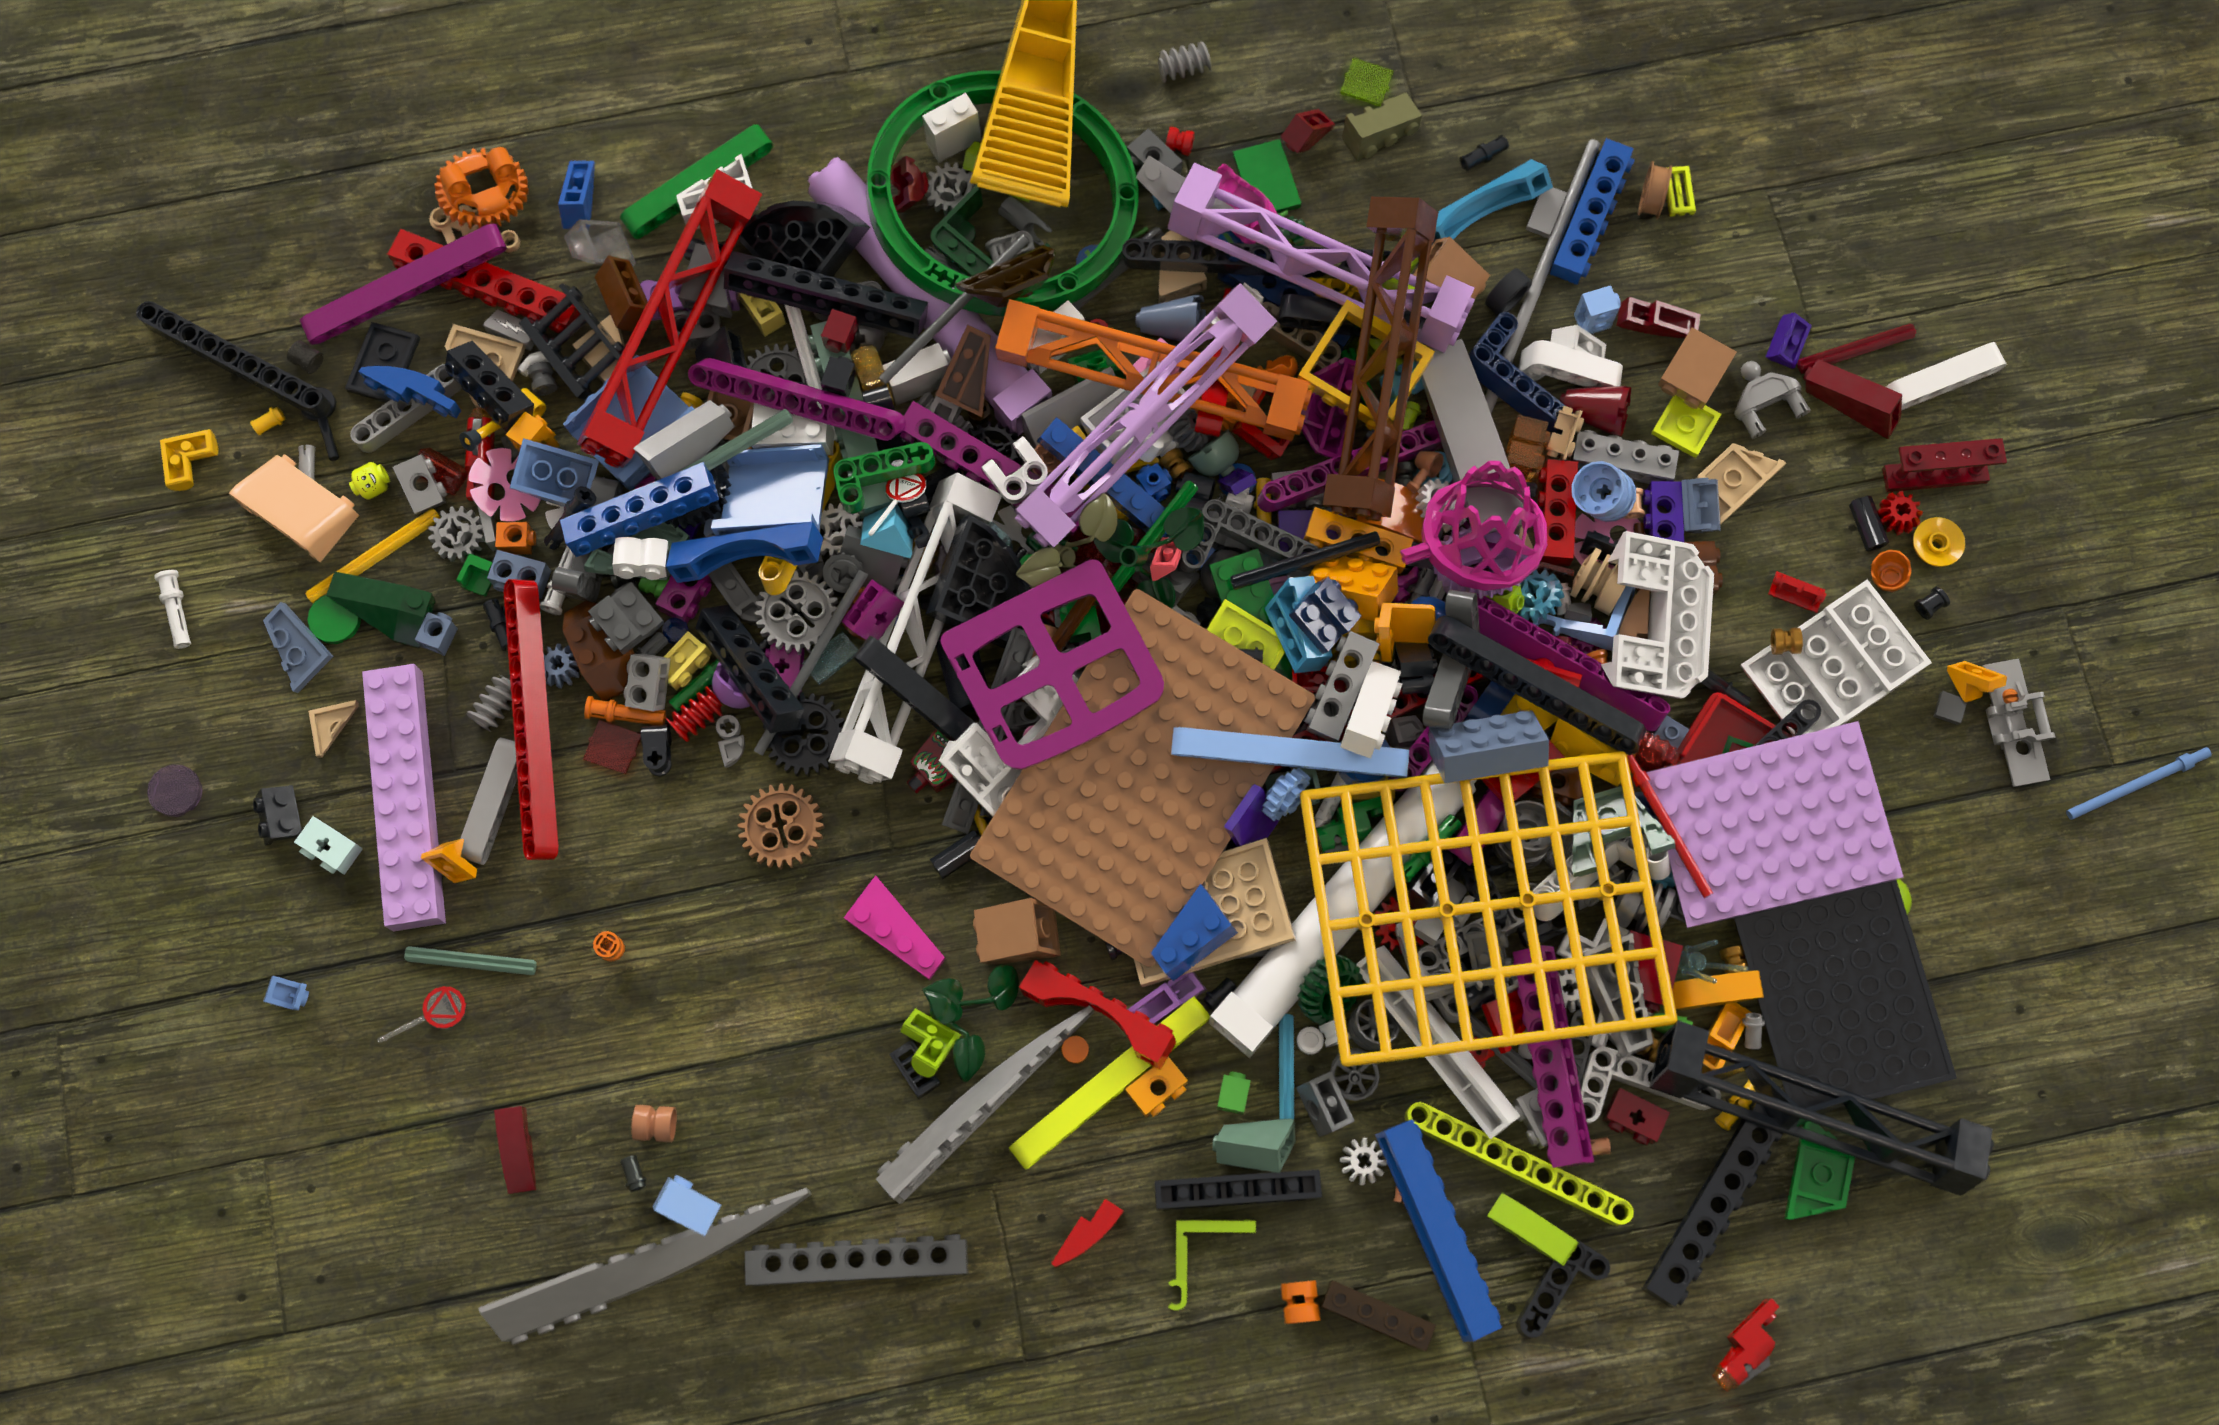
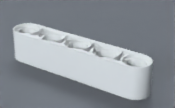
M1991 342L1898 379L1886 387L1902 394L1901 410H1904L1994 374L2003 369L2007 364L1996 343Z

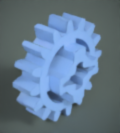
M1294 768L1291 773L1288 772L1285 776L1281 775L1278 777L1272 788L1267 791V801L1263 804L1264 809L1262 810L1264 814L1275 821L1276 819L1280 820L1282 815L1286 816L1287 813H1293L1301 802L1300 793L1310 784L1308 782L1311 779L1309 775L1300 768L1297 770Z

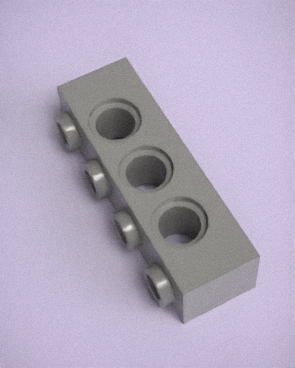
M1352 631L1346 637L1341 636L1335 649L1339 651L1336 661L1331 659L1325 672L1326 675H1329L1326 685L1320 684L1315 698L1319 700L1315 709L1310 708L1306 716L1305 723H1308L1306 731L1331 742L1339 740L1379 643ZM1346 656L1354 657L1357 661L1356 668H1348L1344 663V658ZM1334 681H1344L1347 686L1346 692L1340 693L1336 691ZM1325 704H1332L1336 708V715L1334 717H1329L1324 713L1323 707Z

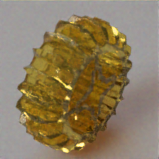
M870 345L853 351L851 357L853 363H855L862 391L885 385L878 378L884 372L876 348ZM887 383L886 385H887V388H888V390H889V393H890V396H891V399H892V403H893V406H894V401H893L892 393H891L889 384Z

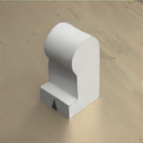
M1168 429L1140 459L1145 462H1152L1155 457H1162L1170 450L1179 448V443L1173 441L1174 437L1169 433ZM1152 431L1134 452L1154 434Z

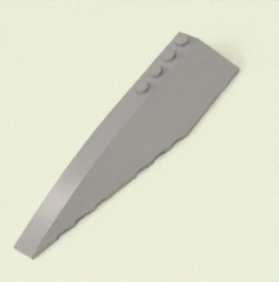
M804 1188L771 1200L770 1205L761 1204L748 1208L742 1216L731 1214L723 1217L718 1221V1225H710L705 1236L689 1229L662 1239V1245L651 1243L634 1250L635 1254L633 1255L626 1253L611 1257L608 1260V1265H603V1263L588 1265L479 1308L480 1314L503 1342L511 1341L512 1345L528 1340V1334L538 1331L539 1335L554 1330V1324L561 1321L569 1324L580 1320V1314L591 1311V1314L606 1310V1304L665 1281L718 1255L787 1213L811 1196V1192L809 1189Z

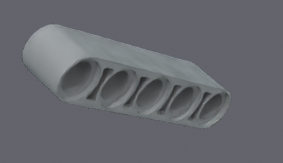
M445 364L438 366L427 374V376L438 380L446 390L443 395L448 398L455 395L462 388L454 378L449 382H444L450 376L445 369ZM413 398L408 404L402 400L395 402L391 399L357 423L350 432L351 438L360 450L371 453L431 412L433 406L428 403L421 405ZM412 405L408 411L402 412L406 406ZM386 420H391L387 426H382ZM370 434L367 440L361 441L363 436Z
M502 737L496 741L460 838L464 839L461 857L467 861L484 865L488 860L518 778L515 741Z

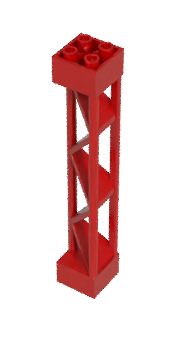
M718 169L711 176L577 442V445L581 446V450L591 456L597 454L605 459L604 462L614 468L619 466L623 468L632 459L635 453L633 448L640 443L645 433L643 430L762 193ZM714 219L731 228L721 251H719ZM699 226L712 262L675 273ZM710 272L678 336L669 289ZM658 308L671 346L632 359ZM668 356L636 421L627 373ZM615 392L626 422L606 412Z

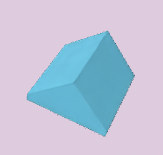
M898 505L893 508L872 536L868 534L888 506L864 517L860 545L911 559L913 538L911 539L907 532L910 525Z

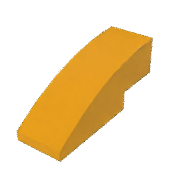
M1758 970L1674 982L1673 986L1675 1008L1678 1010L1705 1006L1713 1007L1764 998Z
M1736 1002L1724 1004L1708 1030L1707 1043L1733 1051L1745 1028L1743 1019L1747 1013L1752 1012ZM1705 1054L1701 1073L1723 1068L1726 1061Z

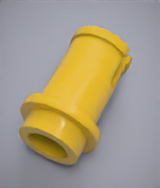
M271 407L269 412L250 423L255 432L260 436L277 424L281 426L286 418L278 407L274 409Z

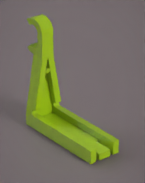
M1176 1219V1279L1168 1283L1171 1286L1178 1285L1181 1287V1302L1178 1304L1171 1303L1168 1306L1170 1309L1180 1310L1187 1303V1235H1183V1233H1256L1255 1220Z

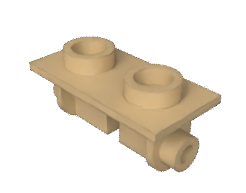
M1566 406L1559 410L1554 428L1562 430V434L1552 432L1546 447L1548 456L1557 458V455L1560 454L1559 460H1566L1567 456L1571 457L1575 448V442H1572L1575 432H1580L1584 418H1581V410L1576 411L1575 414H1572V408Z

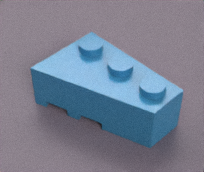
M1314 576L1288 578L1264 608L1295 673L1320 671L1332 657L1331 649L1329 652L1322 654L1289 616L1291 611L1314 586Z

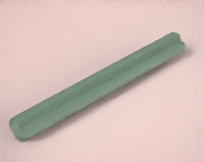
M784 409L679 471L702 462L710 471L791 424L793 417L787 409Z
M410 946L406 948L404 959L408 962L534 975L537 968V962L534 960Z

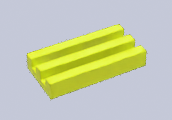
M1689 166L1672 167L1678 207L1675 205L1672 179H1670L1666 195L1669 216L1672 217L1675 214L1684 216L1685 213L1694 215L1696 208ZM1679 173H1683L1687 207H1684Z

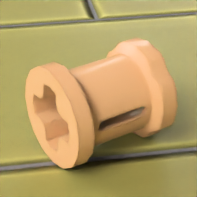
M1636 488L1634 506L1623 518L1637 519L1644 517L1645 510L1642 509L1641 498L1644 495V490L1642 488Z

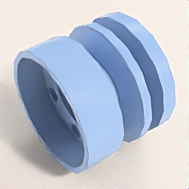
M1597 461L1583 466L1577 472L1572 482V497L1575 504L1592 517L1604 522L1617 521L1625 517L1633 508L1636 500V487L1633 480L1625 472L1613 464ZM1611 491V495H1606V497H1604L1605 493H1609Z

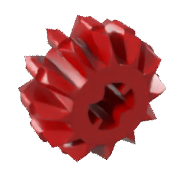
M1899 491L1896 495L1890 493L1886 499H1882L1879 503L1880 509L1877 512L1879 517H1882V525L1886 524L1888 526L1886 533L1894 529L1897 536L1901 535L1903 531L1908 534L1911 533L1913 527H1917L1920 524L1919 518L1923 515V511L1917 509L1920 506V501H1912L1913 494L1905 497L1903 491Z

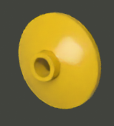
M1933 517L1923 521L1916 528L1913 535V546L1917 555L1927 564L1945 567L1955 563L1962 556L1965 549V537L1961 529L1951 520ZM1932 542H1938L1940 548L1934 547Z

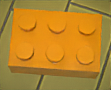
M1343 556L1317 564L1308 575L1314 576L1315 583L1326 577L1338 581L1344 596L1357 603V611L1362 615L1360 619L1374 622L1375 617H1380L1382 603H1392L1398 594L1397 567L1388 566L1383 563H1374Z

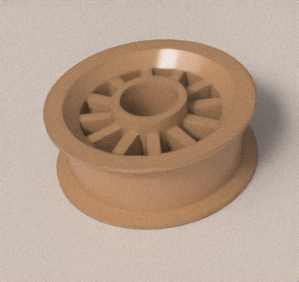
M1654 161L1651 162L1640 197L1638 215L1641 212L1656 215L1658 220L1669 188L1672 165L1669 168L1655 166Z

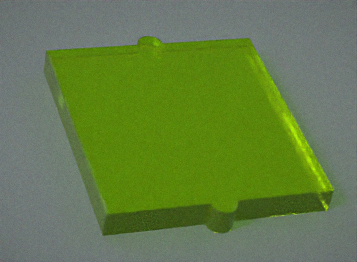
M1353 57L1350 68L1344 75L1345 81L1340 94L1381 107L1385 93L1390 89L1389 83L1394 70Z

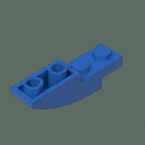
M390 366L361 367L359 373L365 379L363 382L365 385L375 391L380 388L385 391L384 394L395 402L402 400L408 404L413 398L421 405L430 404L438 414L444 417L450 415L455 419L462 411L454 400L443 395L446 390L438 380L422 373Z

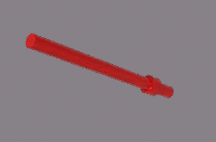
M1627 755L1629 769L1633 775L1632 781L1637 788L1640 787L1666 834L1674 839L1675 849L1703 898L1709 897L1713 892L1650 785V777L1645 770L1642 771L1634 755Z

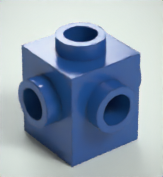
M1156 463L1152 466L1146 465L1138 471L1136 484L1157 502H1161L1169 496L1173 480L1166 468L1161 469L1159 464Z

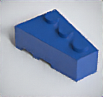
M1200 884L1151 954L1165 974L1175 981L1238 932L1209 892Z

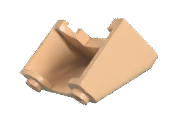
M285 454L282 457L276 455L236 484L228 494L245 510L263 519L291 539L300 548L308 551L311 557L321 562L359 516L352 509L355 504L344 496L339 499L294 467L296 463Z

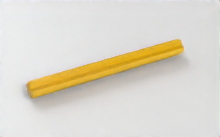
M429 509L336 572L355 576L360 575L429 529L430 526L435 525L436 523L433 518L440 519L439 514L435 509ZM333 574L306 591V596L310 602L314 603L320 597L327 594Z

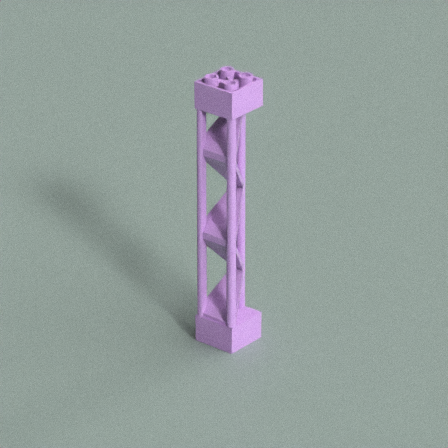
M1194 162L1174 200L1167 229L1193 241L1203 242L1336 303L1344 305L1348 299L1364 309L1370 271L1366 266L1371 267L1372 256L1220 189L1219 185L1222 175ZM1217 198L1239 209H1212ZM1258 221L1262 233L1244 225ZM1276 225L1328 249L1293 248ZM1232 231L1269 248L1274 263L1214 236ZM1347 261L1351 273L1334 266V264ZM1318 270L1357 287L1363 303L1303 276ZM1400 271L1393 278L1399 280ZM1410 274L1409 285L1415 287L1416 276ZM1447 275L1441 287L1426 281L1423 304L1434 301L1431 309L1422 304L1421 316L1426 318L1422 330L1418 329L1417 341L1445 353L1449 344L1454 346L1475 299L1471 298L1474 287ZM1383 288L1395 304L1397 290ZM1415 289L1407 290L1404 311H1411ZM1376 297L1374 316L1391 325L1378 297Z

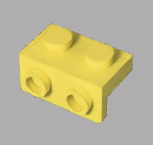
M687 632L664 656L671 658L668 684L676 691L680 687H685L691 681L692 674L698 668H703L710 660V655L712 654L709 648L690 632Z

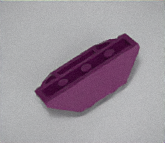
M1344 357L1313 373V375L1350 397L1356 361ZM1313 392L1307 410L1301 411L1302 415H1306L1301 431L1315 453L1332 459L1340 456L1342 453L1347 416L1343 413V409L1336 405L1334 407L1327 405L1322 401L1321 396Z

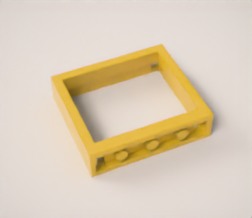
M1348 299L1298 375V379L1310 382L1308 390L1321 396L1322 401L1332 407L1336 405L1343 409V413L1346 416L1348 415L1350 397L1311 374V371L1345 319L1361 328L1364 309ZM1373 316L1371 334L1383 341L1391 331V325ZM1418 341L1416 342L1414 360L1419 363L1411 374L1408 397L1432 361L1435 351ZM1397 398L1388 411L1392 421L1395 418ZM1360 403L1358 419L1366 423L1365 426L1369 430H1375L1376 424L1368 407Z

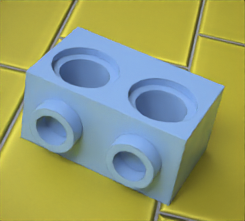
M1611 285L1582 294L1574 313L1577 324L1590 334L1611 328L1621 307L1620 298L1617 293L1613 292Z

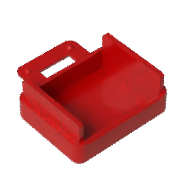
M1719 692L1713 693L1706 700L1689 727L1688 733L1672 755V760L1676 765L1720 755L1723 752L1728 735L1755 746L1776 725L1727 695ZM1782 730L1783 735L1786 737H1794ZM1732 742L1729 752L1747 747Z

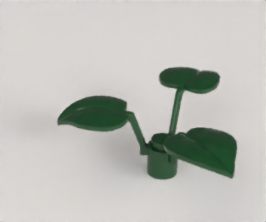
M1184 507L1171 512L1164 522V530L1170 537L1143 547L1130 546L1134 540V532L1130 524L1122 519H1117L1116 530L1107 541L1102 542L1094 538L1093 541L1096 547L1107 560L1114 563H1122L1125 567H1135L1136 572H1141L1150 579L1141 582L1137 589L1173 609L1175 589L1170 580L1160 578L1152 581L1151 573L1142 568V566L1147 562L1148 550L1166 545L1172 541L1176 548L1182 551H1190L1196 548L1204 535V515L1201 510L1193 507Z
M1000 965L991 972L987 986L988 992L991 995L989 998L961 1001L963 988L958 980L952 978L938 980L922 990L930 1005L931 1018L939 1023L946 1024L947 1027L953 1028L963 1035V1038L957 1039L953 1049L955 1067L962 1082H968L980 1069L985 1057V1046L980 1036L971 1035L969 1037V1033L955 1024L962 1016L961 1006L986 1004L994 1001L997 1010L1008 1009L1014 1003L1019 989L1018 974L1014 966Z

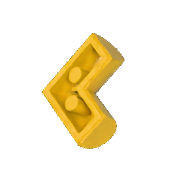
M210 429L160 440L166 487L174 491L192 488L194 481L191 461L218 455V444L215 435Z

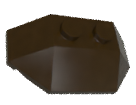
M1042 245L955 283L956 288L995 307H1005L1008 305L1009 299L1014 300L1018 297H1028L1033 294L1034 290L1043 286L1049 277L1056 256L1055 249Z

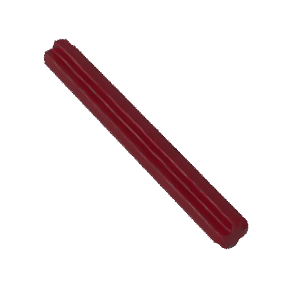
M1909 323L1799 359L1797 368L1800 373H1806L1807 369L1810 366L1813 367L1818 359L1834 364L1914 338L1916 329L1913 324Z

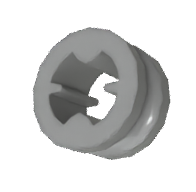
M725 715L718 719L716 730L720 737L726 740L739 736L741 726L734 716ZM727 722L735 726V729H731L732 732L729 734L722 729L723 726L726 727L725 723Z

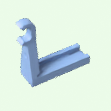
M1625 587L1614 607L1606 629H1603V625L1568 620L1546 614L1547 620H1544L1541 616L1538 617L1537 623L1533 622V624L1536 626L1539 624L1554 626V636L1562 633L1597 647L1613 651L1614 635L1619 634L1621 623L1635 594V587Z

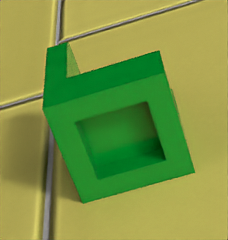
M469 553L456 581L463 589L485 597L492 585L487 577L493 562Z

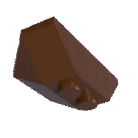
M584 601L564 613L562 630L582 676L601 700L609 701L624 692L628 682L627 663L631 655L634 654V651L631 649L624 655L619 649L613 651L604 640L608 637L602 629L597 632L588 621L591 618L588 611L596 603Z

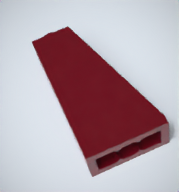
M1819 359L1813 367L1810 366L1807 369L1803 379L1806 381L1807 393L1882 437L1890 438L1901 420V393Z

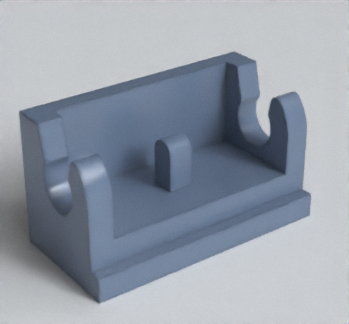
M1709 478L1682 480L1684 531L1693 534L1721 531L1718 480Z

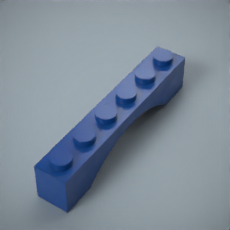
M813 521L674 542L670 548L666 568L676 582L680 583L700 580L725 564L753 556L777 557L786 560L794 566L816 563L819 560L823 537Z

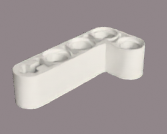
M1545 340L1535 341L1523 349L1519 363V369L1534 381L1547 375L1586 388L1621 385L1623 366L1620 363Z

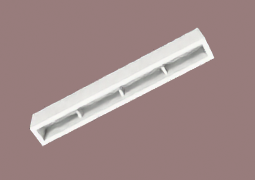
M1384 945L1376 948L1381 982L1410 978ZM1365 956L1357 963V966L1360 968L1359 973L1363 975L1362 978L1369 984L1370 980ZM1413 990L1383 993L1384 1004L1387 1010L1414 1044L1422 1046ZM1427 1001L1426 1007L1432 1043L1441 1044L1460 1041L1431 1003ZM1469 1051L1426 1057L1490 1139L1501 1133L1520 1117L1519 1113Z

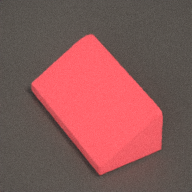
M1162 537L1160 541L1165 540L1169 537ZM1173 541L1157 547L1150 565L1152 581H1156L1176 570L1183 551L1176 548Z

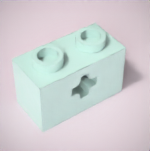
M312 816L294 841V843L302 847L299 851L301 854L311 860L315 856L323 861L320 866L332 874L338 870L345 875L363 850L359 845ZM326 844L331 847L328 851L323 849Z

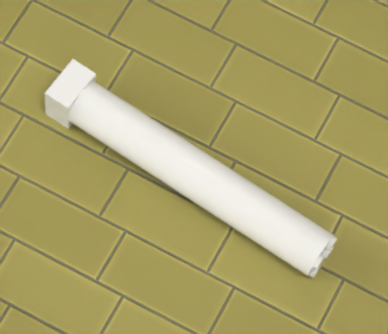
M1433 760L1419 776L1439 773ZM1470 780L1472 795L1476 791L1474 783L1477 780ZM1459 782L1430 785L1437 827L1441 825L1449 814L1455 816L1463 806ZM1420 787L1408 788L1393 805L1400 844L1423 842L1428 839ZM1384 817L1359 845L1360 849L1389 846ZM1411 854L1401 855L1403 864L1412 856ZM1391 856L1361 860L1369 911L1371 913L1395 886ZM1351 861L1344 862L1325 885L1330 920L1359 917ZM1315 897L1292 923L1296 940L1272 947L1235 991H1231L1210 1016L1209 1024L1249 1058L1299 999L1297 995L1302 991L1299 986L1305 982L1304 976L1309 974L1310 967L1314 968L1316 961H1322L1324 958ZM1358 928L1332 931L1336 955Z

